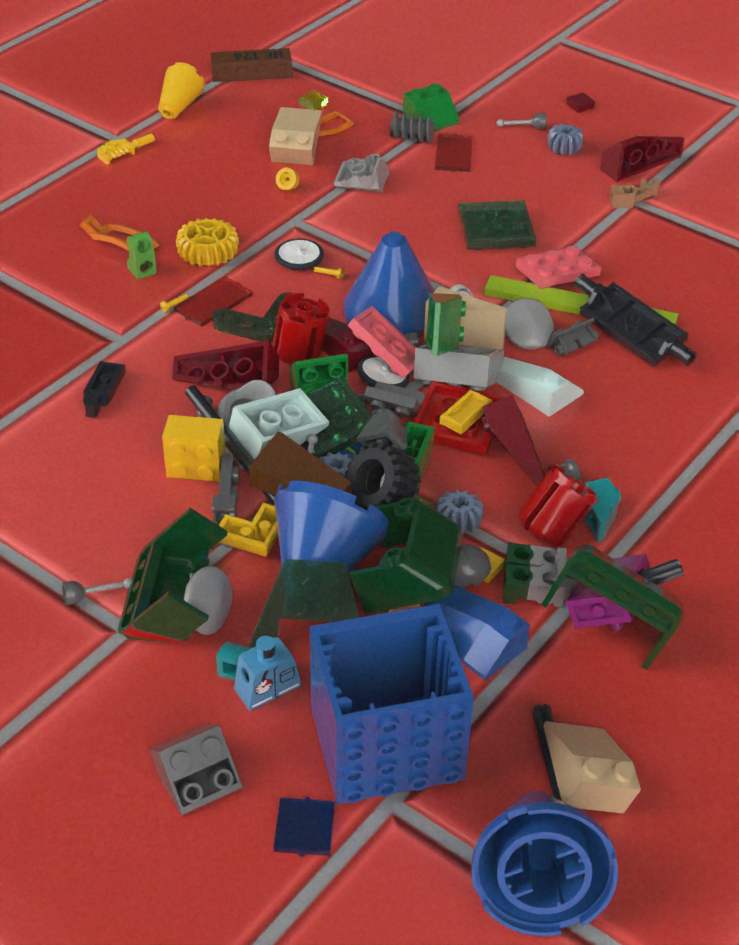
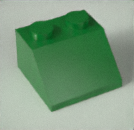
M439 83L403 93V112H406L407 119L410 118L411 113H414L415 120L422 114L423 121H426L428 115H430L431 122L435 121V131L459 124V118L451 95Z

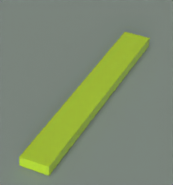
M493 275L490 276L484 289L485 296L509 301L524 298L535 299L541 302L547 309L580 315V307L587 303L589 296L586 294L552 287L539 288L536 284ZM652 308L676 325L678 313Z

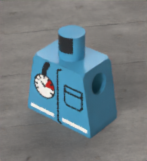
M262 636L257 639L256 647L241 653L238 657L234 690L249 711L301 686L294 657L279 638Z

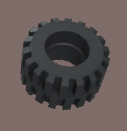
M370 443L369 447H361L360 453L356 452L352 456L354 460L348 463L347 468L349 470L348 473H345V478L351 482L352 495L357 496L354 503L367 510L369 504L380 506L399 502L404 498H413L415 493L418 494L420 488L417 487V484L421 482V476L417 475L420 469L417 464H414V457L408 455L409 453L404 450L382 443ZM385 473L384 482L380 488V481Z

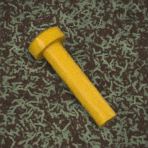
M314 267V272L333 275L337 279H342L344 275V270L341 268L333 270Z
M185 294L169 302L163 301L160 303V308L163 312H167L170 307L189 300V296Z

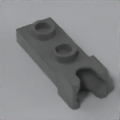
M222 456L219 495H213L212 504L213 522L217 525L220 524L225 514L237 517L238 488L234 486V483H239V467H234L233 456Z

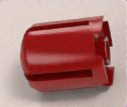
M292 293L285 295L284 301L280 303L272 346L279 354V359L284 363L292 365L297 361L320 357L330 311L328 304L321 298L317 302L304 298V293Z
M553 464L520 508L518 517L521 526L526 531H529L535 539L549 546L560 547L567 542L599 498L581 480H576L568 474L566 476L563 475L565 469Z

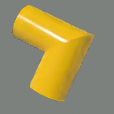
M267 503L261 505L252 522L225 514L219 524L220 527L228 531L227 536L219 544L267 557L278 538L275 506Z

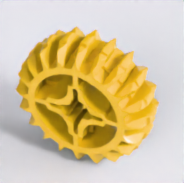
M197 218L195 222L189 221L188 225H182V229L178 230L176 240L179 256L185 262L190 261L191 265L198 264L199 267L202 265H208L209 267L214 264L218 266L219 263H227V259L231 260L237 254L239 245L236 228L232 227L231 223H225L224 220L218 221L216 218H205L204 220Z

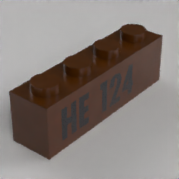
M289 48L210 52L213 82L292 78V58Z

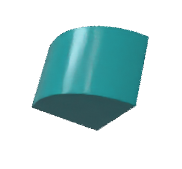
M230 641L225 642L216 655L218 676L235 681L238 657L241 653L251 649V647Z

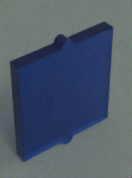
M305 797V799L280 798L273 851L295 853L300 857L305 856V854L330 856L335 801L311 800L310 797Z

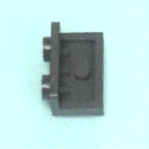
M379 381L376 383L375 388L367 386L364 394L371 408H386L404 418H415L426 397L422 392Z

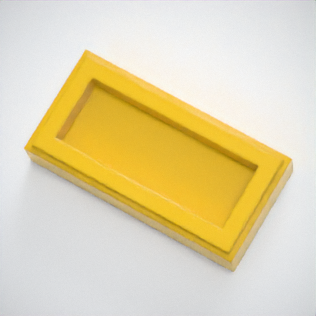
M470 390L440 416V424L462 435L485 414L483 406L492 403V400Z

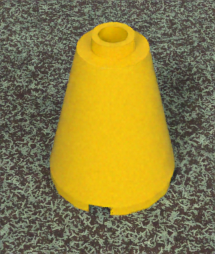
M177 62L173 66L170 65L166 70L158 107L163 117L175 119L203 92L205 86L204 78L196 73L197 69L193 66Z

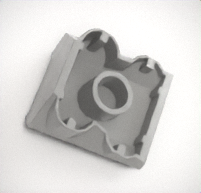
M378 154L369 155L361 160L353 158L343 161L335 178L334 186L383 193L387 177H390L388 165Z

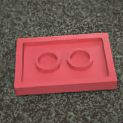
M568 246L565 249L556 251L549 250L546 253L536 255L529 254L526 257L516 259V268L539 288L575 281L580 274H585L586 277L591 278L600 276L601 267L576 246Z
M373 306L353 318L347 325L358 339L363 340L371 347L372 352L389 364L390 369L395 374L400 375L404 379L414 370L415 348L417 347Z

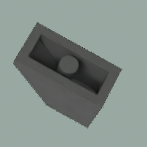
M389 411L373 414L357 437L364 446L368 447L370 443H382L404 451L407 448L406 428L400 423L399 418Z

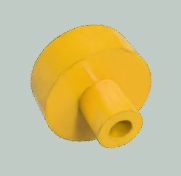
M282 168L276 175V183L283 190H294L299 184V175L293 169Z

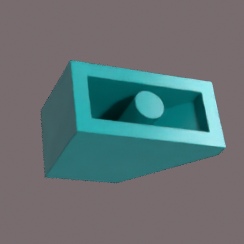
M609 478L585 483L596 493L595 496L599 498L584 518L597 542H601L605 538L617 516L618 505L621 503L620 491L613 486Z

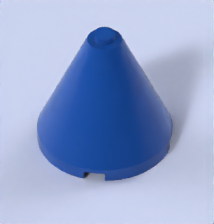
M389 232L380 240L345 296L344 318L347 324L360 313L373 306L403 335L417 332V337L420 338V332L425 328L426 301L429 299V293H434L435 290L404 235L399 232Z
M290 481L287 489H284V484L279 485L274 498L285 600L290 604V609L299 613H306L307 610H313L385 538L389 528V520L372 504H369L367 510L356 505L354 502L357 496L345 491L313 482Z
M542 791L526 793L495 818L481 833L472 855V883L482 900L483 908L500 924L528 935L562 934L561 928L580 922L582 927L590 923L610 902L618 880V864L614 846L604 828L582 810Z

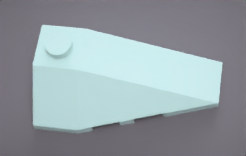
M503 357L495 381L549 417L584 393L583 389L550 369Z

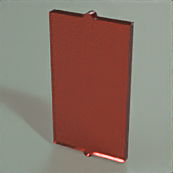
M438 133L435 170L470 172L473 135Z
M224 276L174 306V311L184 316L186 320H191L200 327H203L253 296V291L242 286L240 282H235Z

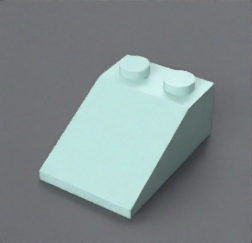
M299 388L234 406L229 429L255 460L277 432L285 434L301 445L307 441L309 435H316L328 427L330 422Z

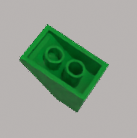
M429 293L426 344L434 356L459 349V342L464 340V327L460 326L461 316L465 317L466 301H462L460 294Z

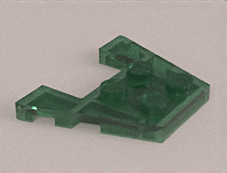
M285 559L250 640L249 647H256L257 639L262 636L278 638L280 619L337 622L360 618L347 564Z

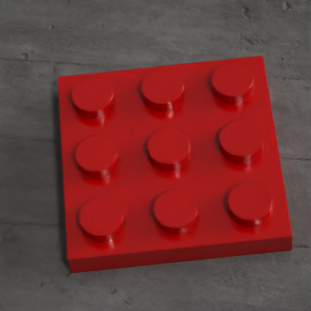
M432 381L413 423L435 427V444L487 455L494 434L492 431L487 433L482 418L486 416L485 414L462 435L440 424V416L471 389ZM473 390L491 399L492 403L505 398L503 396Z

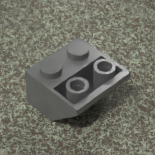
M208 723L149 749L160 779L181 815L242 788L220 725Z

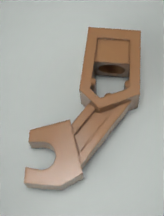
M642 179L639 188L632 184L611 185L609 199L612 208H633L636 202L650 196H656L660 189L659 180L653 179V183L648 184L646 179Z

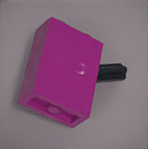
M646 554L613 558L656 585L683 575V567L678 559H673L651 568ZM579 581L565 602L575 628L610 624L613 631H619L623 628V622H631L635 616Z

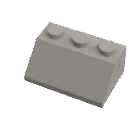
M427 344L415 348L414 379H422L423 384L431 385L432 381H439L461 387L462 384L471 385L472 390H486V387L495 384L504 356V350L459 345V349L434 356L431 354Z

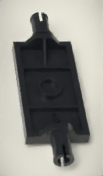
M580 274L575 279L574 287L589 296L587 303L580 307V315L587 320L594 318V325L647 363L655 367L671 354L686 366L693 363L697 353L683 344L687 341V332L614 282L606 287L601 283L596 284L586 277L585 274Z

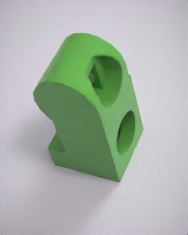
M145 231L127 237L129 250L127 268L137 280L156 274L155 251L149 233ZM146 265L148 267L147 270H140V266Z

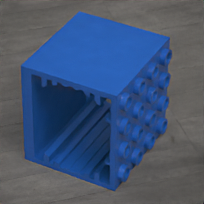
M440 604L310 626L311 712L336 804L356 803L362 799L377 796L387 797L397 792L422 790L428 786L443 783L453 784L459 780L466 779L474 696Z

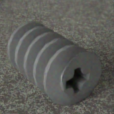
M397 111L394 112L391 120L390 136L394 133V137L398 139L402 134L403 139L407 140L410 135L412 141L419 137L420 142H423L427 137V142L432 143L435 121L431 122L430 115H428L426 121H423L422 114L415 120L414 113H411L410 118L407 119L406 112H403L401 118L398 117Z

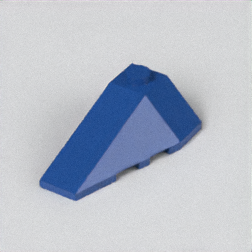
M454 585L453 592L448 597L438 601L423 603L424 606L440 604L461 662L484 681L527 649L530 624L505 606Z

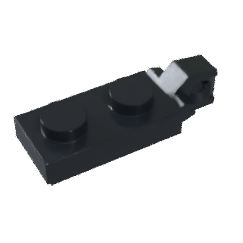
M99 362L83 391L86 417L96 418L100 413L101 406L106 407L110 403L126 373L124 364Z

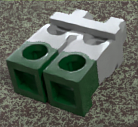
M508 542L504 566L503 603L515 604V599L536 600L542 604L569 557H566V548H557L556 551L549 547ZM567 574L549 604L553 603V606L562 607L563 600L568 599L578 580L566 579V577H571Z

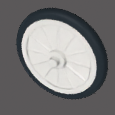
M290 239L281 243L275 250L277 262L286 268L294 270L312 268L318 265L324 257L322 247L309 239Z
M378 356L363 358L357 367L359 376L373 387L379 381L404 388L410 381V374L403 379L400 375L395 374L390 369L389 364Z

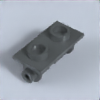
M594 318L585 322L579 320L571 328L566 330L561 328L551 335L552 339L546 348L554 347L556 355L565 356L578 350L579 347L575 341H577L581 348L595 343L599 334L595 329L591 328Z

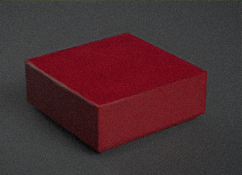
M584 92L566 98V104L578 113L592 109L595 105V101Z

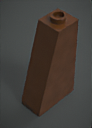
M281 432L276 433L249 466L251 486L272 495H276L280 484H284V489H287L290 481H307L323 484L352 494L351 482Z

